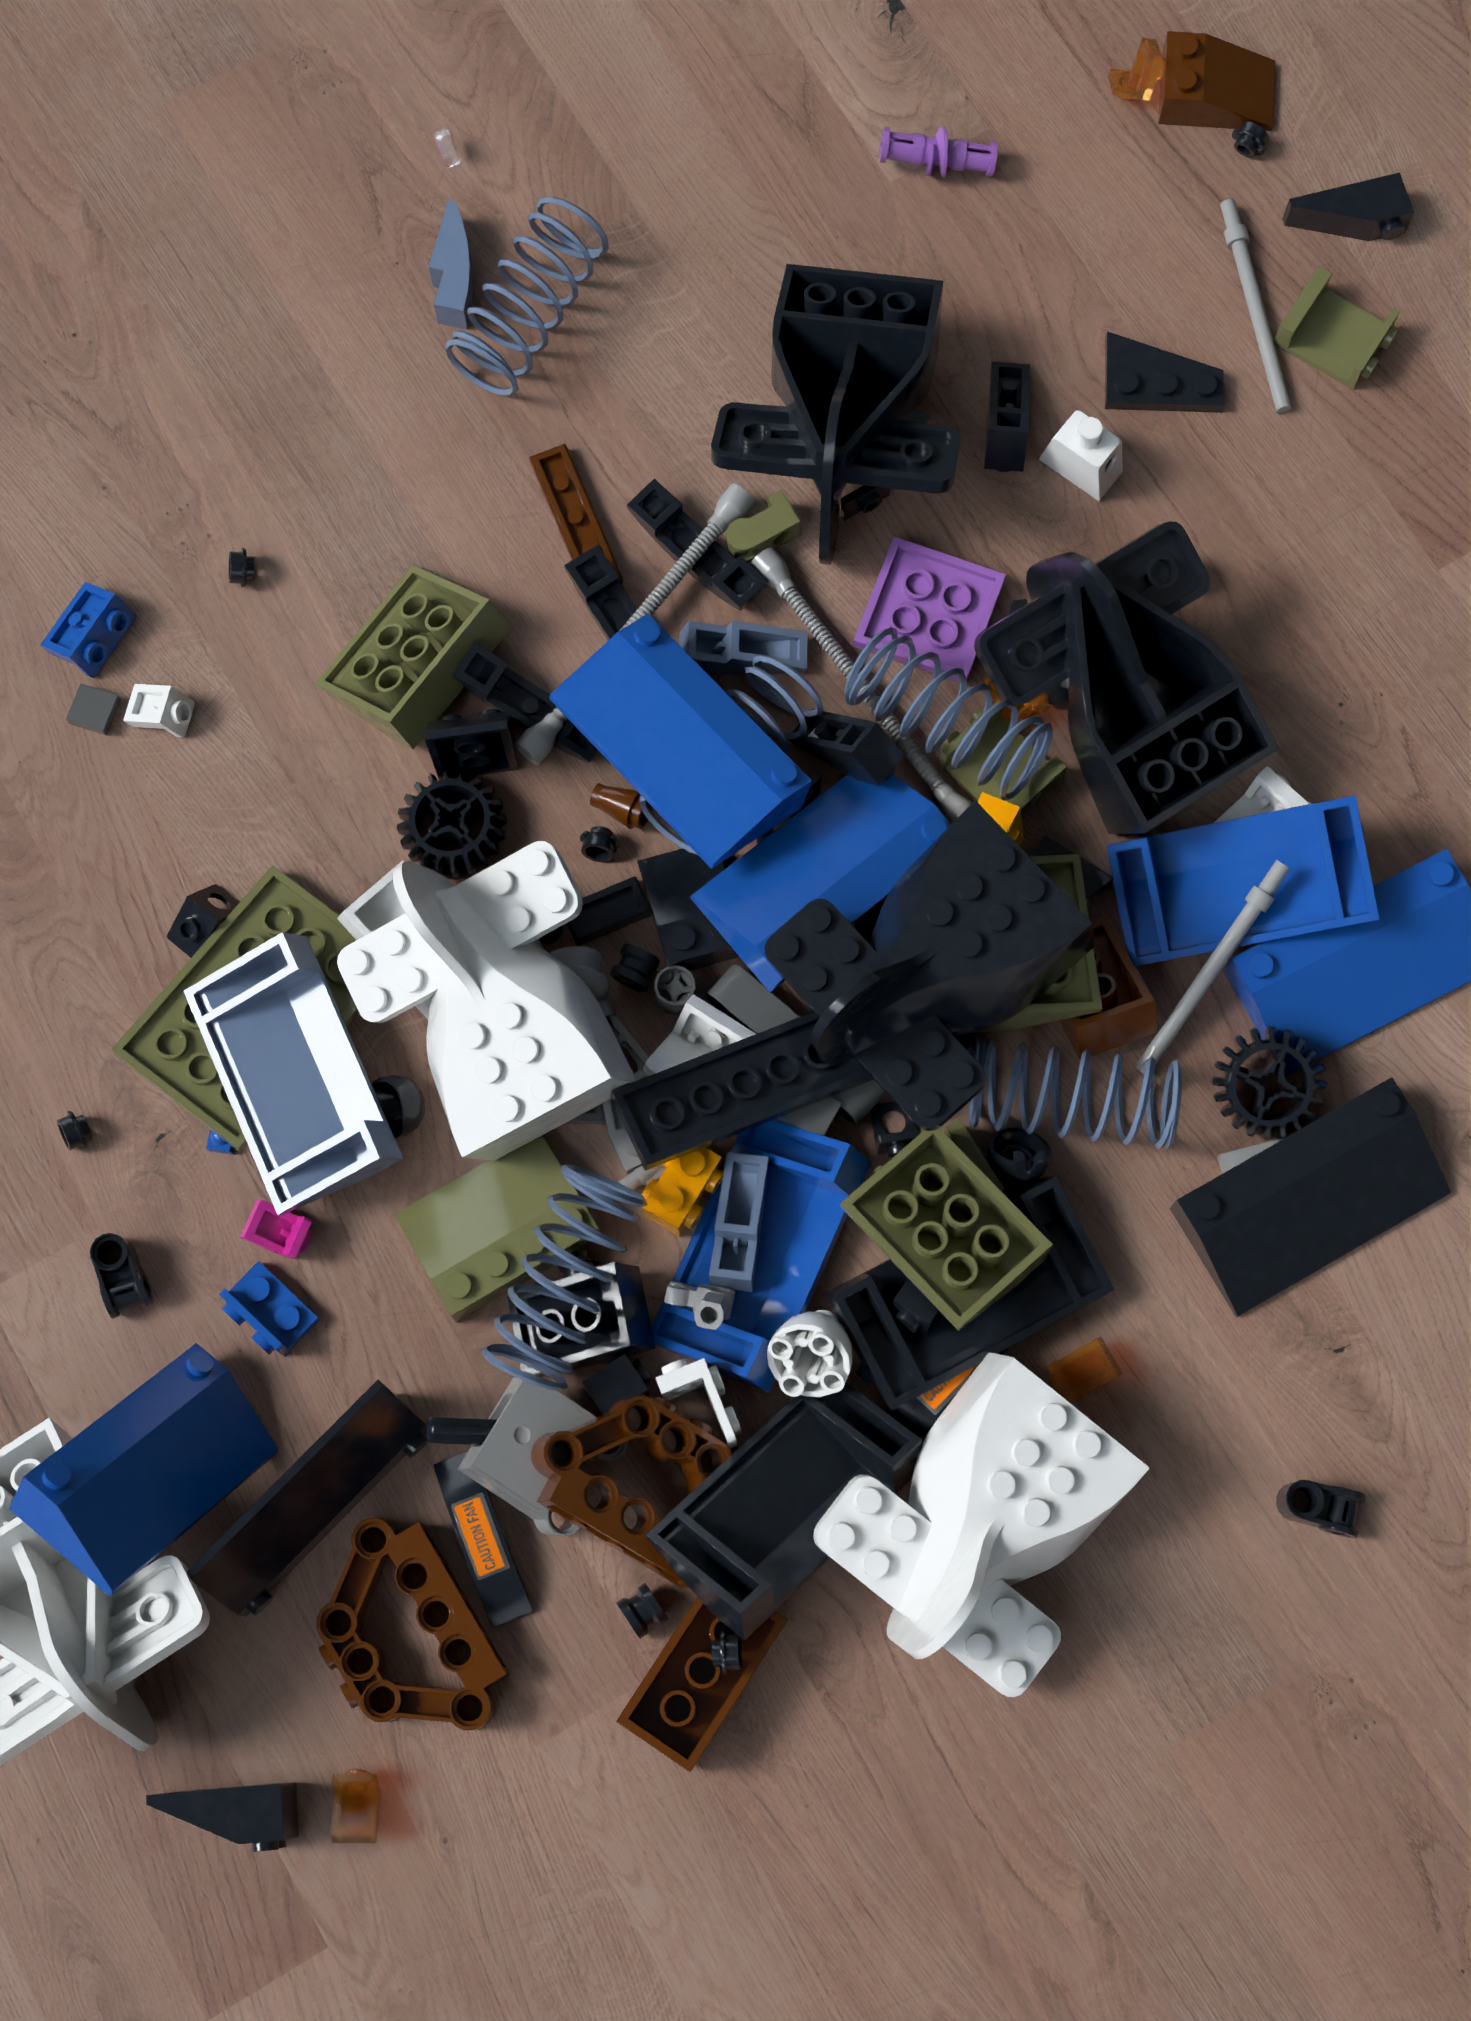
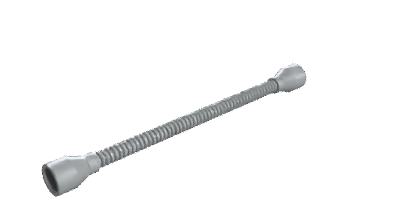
M730 484L718 499L714 514L707 521V527L704 528L701 534L698 535V538L695 539V542L689 546V549L673 565V568L664 576L661 583H658V587L654 588L623 628L646 614L652 617L655 610H658L659 606L662 605L665 599L668 598V595L680 583V580H683V577L693 568V565L702 557L705 550L711 546L714 539H717L718 535H722L727 530L729 524L735 519L744 518L755 505V501L745 489L737 484ZM555 708L541 722L528 728L514 744L515 748L527 760L535 765H540L552 750L557 733L562 729L567 717L558 708Z
M769 547L763 550L752 560L750 565L768 581L767 586L774 589L781 598L786 599V602L789 603L801 621L804 622V625L807 626V629L810 630L816 641L825 649V652L828 653V656L831 657V660L834 661V664L837 665V668L840 669V672L843 673L847 680L854 662L851 661V658L848 657L830 631L827 630V627L824 626V623L821 622L809 604L806 603V600L803 599V596L800 595V592L797 591V585L791 579L787 562L777 549ZM866 679L860 687L858 695L868 686L869 682ZM875 690L864 699V703L867 704L873 715L880 699ZM891 712L885 720L879 722L888 734L891 735V738L894 739V742L897 743L903 754L907 755L906 758L910 759V763H913V767H916V770L919 771V774L922 775V778L925 779L931 790L934 791V797L939 802L943 815L952 824L972 802L958 794L950 784L945 783V780L942 779L941 775H938V771H935V767H932L933 765L929 763V760L926 759V756L923 755V752L920 751V748L917 747L911 736H900L901 724Z

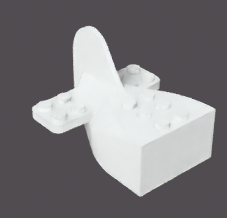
M545 841L531 843L456 886H453L450 881L438 872L413 862L405 861L397 865L393 869L392 878L395 891L405 914L347 945L338 955L337 964L360 1015L369 1022H387L430 999L426 1036L428 1062L462 1158L495 1161L611 1099L612 1090L637 1081L592 991L570 968L534 943L535 940L576 918L580 914L583 905L581 895L560 852L555 846Z
M989 1352L934 1423L924 1439L922 1449L917 1456L914 1466L908 1504L877 1479L869 1475L855 1476L849 1481L817 1523L813 1537L819 1549L893 1607L887 1625V1636L896 1645L915 1659H924L943 1647L999 1693L1007 1697H1016L1028 1688L1057 1649L1061 1641V1632L1053 1620L1010 1586L1052 1568L1071 1555L1149 1470V1467L1014 1357Z
M50 1417L0 1449V1655L4 1657L0 1660V1766L82 1712H85L99 1725L139 1751H146L154 1746L158 1740L154 1722L143 1700L130 1681L199 1637L207 1629L210 1621L209 1611L196 1584L189 1578L186 1572L188 1570L187 1566L178 1558L171 1555L157 1559L139 1571L114 1594L108 1596L9 1509L23 1476L73 1439L71 1435Z

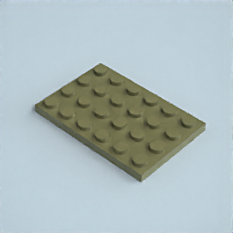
M272 865L111 1051L122 1062L241 1153L248 1143L184 990L282 932L306 936L344 1023L348 1027L359 1014V1011L339 971L337 960L340 951L347 945L355 942L356 939L337 919L339 915Z

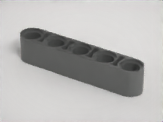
M733 964L706 993L708 1000L719 1011L756 1034L799 1018L794 1011L736 964ZM871 1080L831 1097L842 1102L840 1115L857 1126L884 1097L885 1092L874 1080Z

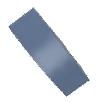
M448 200L429 264L433 287L438 288L434 308L438 324L468 330L470 319L467 310L473 306L474 290L472 260L459 209L455 201Z
M688 621L680 631L679 645L705 672L746 674L745 668L753 667V658L759 655L775 657L787 663L798 672H805L807 670L808 632L738 621H731L728 626ZM761 662L759 664L760 668L768 674L786 673L770 663Z
M727 1152L714 1229L715 1241L709 1272L710 1285L723 1286L737 1291L753 1292L769 1164V1157Z

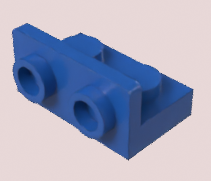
M84 582L40 645L49 654L74 664L86 676L94 678L135 621L136 614L115 593Z
M260 1261L230 1291L224 1288L219 1293L227 1302L222 1307V1310L239 1326L246 1320L257 1331L251 1338L269 1355L274 1350H277L285 1357L320 1321Z

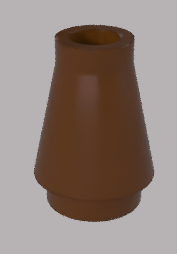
M600 783L594 787L590 797L591 806L600 809L629 829L634 827L642 829L648 822L640 807L641 795L637 790L611 787ZM646 801L649 809L652 811L653 807Z

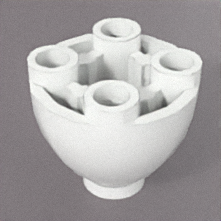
M827 1310L805 1312L791 1317L776 1330L767 1349L768 1366L775 1379L779 1381L780 1389L789 1396L822 1397L836 1393L843 1389L851 1370V1341L844 1326L839 1323L836 1315Z

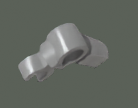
M671 1281L670 1285L667 1286L664 1303L693 1307L694 1320L697 1326L716 1330L723 1320L730 1319L735 1291L717 1285L700 1283L698 1287H693L682 1282Z

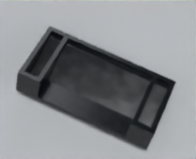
M1393 1077L1177 1199L1170 1210L1234 1315L1238 1317L1446 1197L1451 1191L1414 1110Z
M1044 1176L1006 1196L1053 1244L1047 1259L1016 1287L959 1331L942 1313L926 1336L918 1330L915 1333L909 1332L894 1320L895 1315L890 1313L893 1300L908 1280V1277L891 1259L824 1293L839 1323L844 1326L851 1345L890 1410L900 1407L981 1363L989 1352L997 1354L1114 1291L1057 1176Z
M378 1379L186 1571L189 1578L237 1615L246 1617L251 1612L256 1616L272 1601L273 1596L270 1592L405 1455L412 1458L427 1444L428 1440L425 1437L427 1425L392 1390Z
M846 1382L841 1391L822 1397L796 1396L646 1534V1540L712 1614L743 1640H746L830 1558L815 1544L813 1537L814 1529L849 1481L858 1475H869L896 1494L913 1477L915 1462L922 1449V1439Z

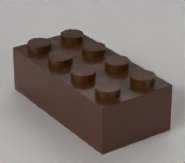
M697 1597L616 1722L691 1772L785 1627L788 1619L775 1611L746 1640L741 1638L742 1670L730 1671L728 1675H724L721 1667L713 1666L712 1640H720L722 1630H726L727 1635L736 1633L713 1615Z

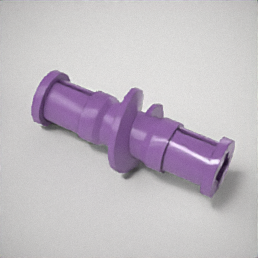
M884 127L880 142L879 162L885 163L886 159L909 162L912 165L926 164V176L929 177L935 166H939L941 177H945L947 167L957 171L965 169L985 172L987 177H992L996 166L998 142L991 141L988 145L967 142L966 139L957 138L951 140L948 139L946 127H939L934 137H928L921 133L891 132L890 127Z

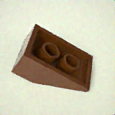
M1167 31L1161 57L1158 124L1239 129L1243 122L1249 121L1261 126L1265 131H1272L1275 60L1206 33Z
M1107 917L1092 922L1093 949L1102 1010L1097 1013L1060 1020L1080 1060L1082 1053L1086 1049L1090 1051L1091 1056L1157 1033L1155 1000Z

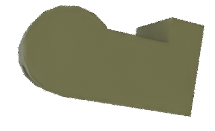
M782 490L767 497V509L751 518L735 519L729 524L726 532L727 549L734 558L740 555L746 562H749L763 550L769 547L778 548L801 536L800 520Z

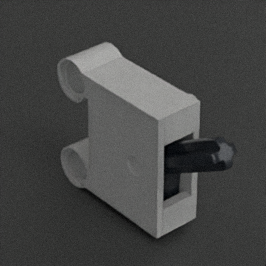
M513 1377L488 1419L429 1418L426 1434L427 1440L430 1443L472 1445L458 1467L459 1471L532 1518L541 1533L548 1536H570L578 1531L579 1527L566 1519L561 1527L557 1528L551 1519L552 1511L537 1503L548 1478L535 1469L531 1461V1450L539 1437L547 1433L569 1431L597 1418L596 1416L556 1390L539 1387ZM627 1441L588 1460H616L625 1452ZM556 1442L552 1446L551 1457L559 1466L565 1460V1450L562 1445Z

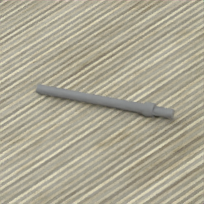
M1227 199L1220 204L1226 225L1224 237L1227 248L1233 251L1276 413H1286L1292 407L1247 245L1250 242L1247 227L1241 224L1235 200Z
M1276 860L1258 888L1256 886L1252 887L1245 898L1248 901L1134 1066L1136 1069L1145 1073L1147 1059L1151 1056L1155 1059V1065L1157 1064L1261 911L1267 912L1275 900L1272 895L1290 871L1289 867Z

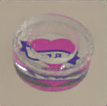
M448 126L435 130V140L445 166L450 168L461 164Z

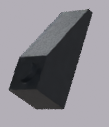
M1399 172L1291 198L1288 201L1282 220L1284 226L1365 241L1381 238L1392 240L1406 232L1414 211Z
M991 362L984 469H993L1000 472H1023L1029 433L1030 364Z
M825 711L819 716L805 717L807 725L805 736L799 739H788L795 746L850 777L878 786L894 774L897 764L905 756L877 722ZM800 724L795 728V730L792 733L799 731Z

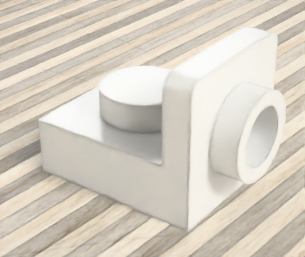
M134 684L123 721L132 727L165 729L176 737H185L195 702L172 686Z

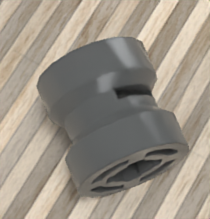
M673 965L662 969L657 974L654 987L659 1007L668 1014L680 1015L689 998L693 994L696 996L695 979L692 973L685 967Z

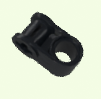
M106 1233L97 1237L91 1245L90 1258L99 1281L102 1300L112 1319L119 1317L120 1311L142 1303L146 1306L153 1304L154 1299L150 1285L141 1268L132 1243L113 1233ZM113 1244H120L122 1247L120 1260L115 1264L107 1265L104 1257L106 1250Z
M1299 1480L1286 1484L1279 1490L1276 1497V1505L1281 1515L1290 1521L1313 1526L1330 1534L1357 1538L1358 1530L1355 1529L1359 1504L1365 1502L1366 1495L1343 1487L1328 1486L1310 1480ZM1296 1489L1302 1490L1309 1499L1308 1508L1304 1513L1296 1510L1292 1504V1494Z

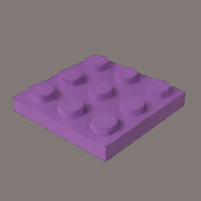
M894 536L853 640V647L863 650L878 632L893 627L897 630L898 638L907 636L913 639L916 657L928 652H934L939 656L941 673L953 668H960L964 670L966 680H968L977 656L974 649L975 639L979 633L988 627L1005 582L1006 574ZM892 635L885 636L871 653L876 654L880 648L891 641ZM903 643L898 644L893 660L907 664L909 647ZM926 659L914 668L934 674L935 664L932 660ZM952 675L947 678L960 683L959 676Z

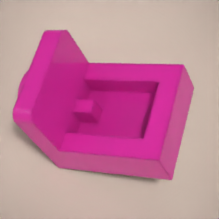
M257 1199L240 1238L281 1257L295 1259L298 1253L302 1254L306 1250L311 1240L312 1231L308 1229L312 1220L290 1212L277 1215L274 1205L262 1199Z

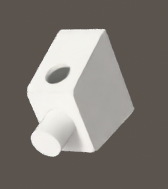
M1076 410L1053 437L1039 460L1094 499L1100 501L1123 472L1122 441L1104 428L1098 419L1088 417L1083 412Z

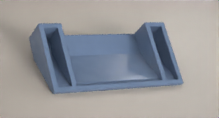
M282 932L184 990L277 1215H283L368 1179L403 1159L308 937Z

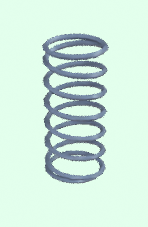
M557 197L540 198L536 203L537 212L530 213L528 220L531 229L548 245L562 253L586 260L587 269L582 275L574 276L569 267L554 251L529 236H515L513 244L516 252L533 268L547 276L570 282L572 293L567 298L558 299L550 286L525 265L509 259H502L497 263L501 275L518 291L537 301L554 305L557 314L555 319L548 323L542 322L539 315L526 301L504 286L496 283H485L482 286L486 299L504 315L524 325L539 328L541 341L535 346H528L514 328L493 312L482 307H469L467 310L471 323L487 337L508 348L523 351L526 356L525 366L518 370L511 369L505 359L494 348L467 331H454L451 334L453 340H448L445 344L447 356L454 367L476 385L499 395H513L519 390L515 376L528 374L533 368L531 352L543 350L548 345L546 329L557 327L563 321L561 305L573 303L578 298L577 282L590 278L593 274L592 259L602 257L609 249L608 238L601 225L586 211L565 199ZM546 203H553L575 212L597 231L601 238L600 248L586 247L580 238L565 224L545 214L543 206ZM540 219L544 226L557 239H559L569 247L564 246L563 244L557 242L556 240L548 236L545 232H543L540 229V227L535 223L534 220ZM520 242L527 243L546 254L565 274L551 270L537 262L520 246ZM505 266L519 270L531 278L549 297L536 293L522 285L508 273ZM489 290H495L516 302L533 320L508 309ZM474 313L480 314L499 325L517 343L491 331L477 319ZM456 345L463 354L483 367L500 374H505L512 383L511 388L504 389L494 386L476 376L456 358L452 352V347ZM476 353L484 356L486 359L478 356Z
M893 627L878 632L862 650L850 671L844 690L847 704H850V706L860 704L884 677L894 658L897 645L901 643L908 645V663L895 675L880 697L874 710L875 721L885 720L897 706L907 688L914 667L923 660H932L935 664L933 679L921 691L904 716L900 726V736H910L917 729L932 704L938 685L949 676H959L960 688L958 696L945 710L930 732L925 746L926 753L935 752L943 744L956 723L963 702L978 691L985 692L986 700L983 714L973 724L957 747L951 761L952 770L961 768L970 758L985 731L988 720L1002 708H1011L1012 715L1008 732L998 742L984 762L978 774L977 783L978 786L985 785L992 779L1006 757L1014 737L1026 726L1034 723L1038 727L1026 737L1014 754L999 787L1000 798L1004 801L1018 795L1034 776L1045 758L1053 738L1052 724H1043L1042 718L1038 716L1029 717L1018 723L1019 713L1017 706L1011 705L1007 700L992 706L993 697L989 685L982 683L967 689V680L963 669L953 668L941 673V662L938 654L928 652L916 657V649L912 638L907 636L898 638L897 630ZM892 635L891 641L876 652L857 677L859 670L874 647L885 636ZM887 653L877 674L868 686L857 695L868 674ZM899 685V687H898V689L896 690V692H895L894 696L892 697L891 701L889 702V704H888V705L886 706V708L884 709V706H885V704L887 703L888 699L890 698L891 694H892L893 691L896 689V687ZM921 706V708H920L919 712L917 713L916 717H915L914 720L911 722V720H912V718L914 717L915 713L917 712V710H918L919 707ZM1035 741L1025 769L1012 790L1006 793L1009 781L1017 765Z
M759 655L753 658V667L745 668L746 678L761 695L773 704L796 714L800 722L799 731L795 733L782 731L771 715L747 694L737 689L727 690V694L763 731L778 738L781 750L787 755L788 746L786 739H799L805 736L807 730L805 716L814 717L822 715L823 703L811 683L798 671L775 657ZM761 662L770 663L793 677L813 698L816 709L810 710L800 706L790 692L773 676L762 670L759 664ZM735 697L754 709L766 723L749 713ZM640 796V807L653 826L676 845L697 854L683 839L658 820L649 809L646 800Z
M983 1037L978 1041L975 1060L983 1068L985 1078L987 1074L989 1117L996 1131L1000 1130L1007 1122L1019 1080L1021 1121L1023 1128L1029 1135L1040 1124L1051 1086L1053 1126L1061 1139L1070 1132L1078 1112L1081 1097H1083L1084 1125L1087 1135L1093 1142L1103 1135L1114 1103L1116 1130L1119 1139L1125 1146L1135 1139L1140 1129L1145 1109L1148 1133L1152 1144L1157 1149L1163 1146L1165 1150L1172 1146L1178 1125L1182 1091V1068L1177 1059L1170 1063L1166 1074L1161 1108L1160 1140H1158L1154 1111L1155 1059L1152 1056L1146 1062L1136 1114L1126 1137L1122 1102L1123 1056L1120 1052L1114 1057L1103 1112L1094 1133L1091 1114V1053L1088 1049L1081 1056L1072 1102L1066 1122L1062 1128L1059 1106V1049L1056 1045L1049 1051L1037 1107L1030 1124L1027 1093V1046L1022 1042L1017 1047L1004 1105L998 1120L995 1042L991 1038L986 1041ZM1172 1087H1173L1172 1105H1171V1109H1170L1171 1094H1172ZM984 1088L970 1101L969 1124L972 1128H975L979 1123Z
M568 1164L561 1166L563 1177L572 1186L590 1198L566 1193H557L547 1197L548 1204L556 1215L573 1227L550 1223L534 1227L536 1238L543 1246L557 1256L532 1253L521 1258L523 1269L542 1286L517 1284L508 1288L510 1300L528 1316L504 1314L495 1318L494 1322L497 1331L512 1345L491 1344L481 1349L484 1358L500 1370L533 1385L556 1391L566 1389L568 1385L565 1378L555 1370L565 1374H572L575 1372L573 1366L530 1347L510 1333L502 1325V1322H517L556 1332L580 1344L587 1343L588 1340L585 1335L561 1326L540 1314L523 1302L515 1292H530L549 1296L577 1305L595 1314L601 1312L599 1305L582 1299L550 1281L529 1264V1261L544 1262L569 1268L607 1283L614 1282V1278L611 1274L593 1267L557 1246L542 1231L557 1232L582 1238L621 1253L628 1250L625 1244L583 1223L561 1208L555 1201L584 1205L633 1222L641 1220L639 1214L609 1198L635 1207L648 1205L646 1199L636 1191L592 1171ZM494 1355L529 1366L556 1382L524 1372L505 1363Z

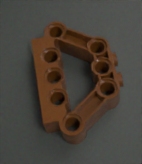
M635 1396L619 1400L614 1403L608 1413L569 1431L547 1433L536 1440L531 1450V1461L535 1469L548 1478L537 1503L680 1588H689L646 1540V1534L662 1520L656 1516L653 1505L647 1499L641 1497L626 1498L621 1495L616 1482L605 1475L590 1476L578 1468L587 1459L628 1440L639 1439L645 1443L649 1455L659 1461L673 1460L681 1465L682 1472L686 1476L689 1495L732 1455L730 1448L725 1443L712 1436L713 1429L710 1426L696 1419H690V1421L676 1414L678 1408L663 1398L655 1397L653 1400L646 1396ZM631 1408L636 1409L641 1416L640 1427L637 1430H634L628 1422V1413ZM667 1430H671L676 1437L677 1444L673 1452L669 1451L664 1444V1436ZM556 1442L562 1445L565 1450V1460L560 1466L551 1457V1449ZM704 1451L712 1459V1467L708 1474L700 1466V1457ZM592 1484L598 1487L601 1493V1500L597 1507L589 1504L587 1499V1491ZM628 1506H631L637 1514V1522L633 1529L628 1528L624 1522V1512Z
M368 1518L361 1521L354 1528L351 1535L352 1551L331 1601L320 1610L316 1619V1628L324 1643L319 1647V1651L331 1670L337 1667L345 1680V1683L340 1685L343 1695L353 1709L359 1705L366 1717L375 1722H391L399 1718L452 1722L462 1730L473 1731L484 1728L491 1722L495 1714V1703L488 1688L509 1676L510 1673L470 1606L467 1597L448 1568L445 1559L437 1549L425 1526L420 1522L398 1533L391 1524L379 1518ZM381 1529L386 1536L384 1548L379 1552L370 1553L366 1548L365 1539L371 1531ZM391 1558L396 1566L394 1574L396 1586L401 1592L412 1596L418 1605L416 1619L419 1626L424 1631L435 1634L440 1643L438 1647L440 1663L445 1669L458 1674L464 1685V1688L461 1690L402 1686L393 1680H388L383 1671L385 1667L383 1651L377 1645L367 1642L363 1636V1617L387 1559ZM414 1565H422L427 1572L425 1584L418 1589H411L406 1582V1574ZM443 1602L448 1607L449 1618L444 1625L433 1627L427 1618L428 1610L433 1604ZM346 1611L351 1618V1627L346 1634L337 1636L332 1631L331 1620L336 1613ZM464 1640L470 1645L471 1656L465 1664L458 1666L450 1660L449 1649L454 1642ZM367 1649L372 1654L373 1665L367 1673L361 1675L354 1670L352 1659L357 1651ZM388 1687L394 1693L395 1703L388 1712L382 1713L375 1707L374 1696L380 1688ZM469 1695L478 1697L482 1703V1713L474 1721L466 1720L460 1711L463 1699Z

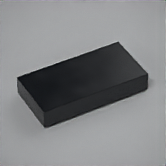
M634 876L583 897L580 914L567 922L576 945L580 946L652 916V911L637 877Z

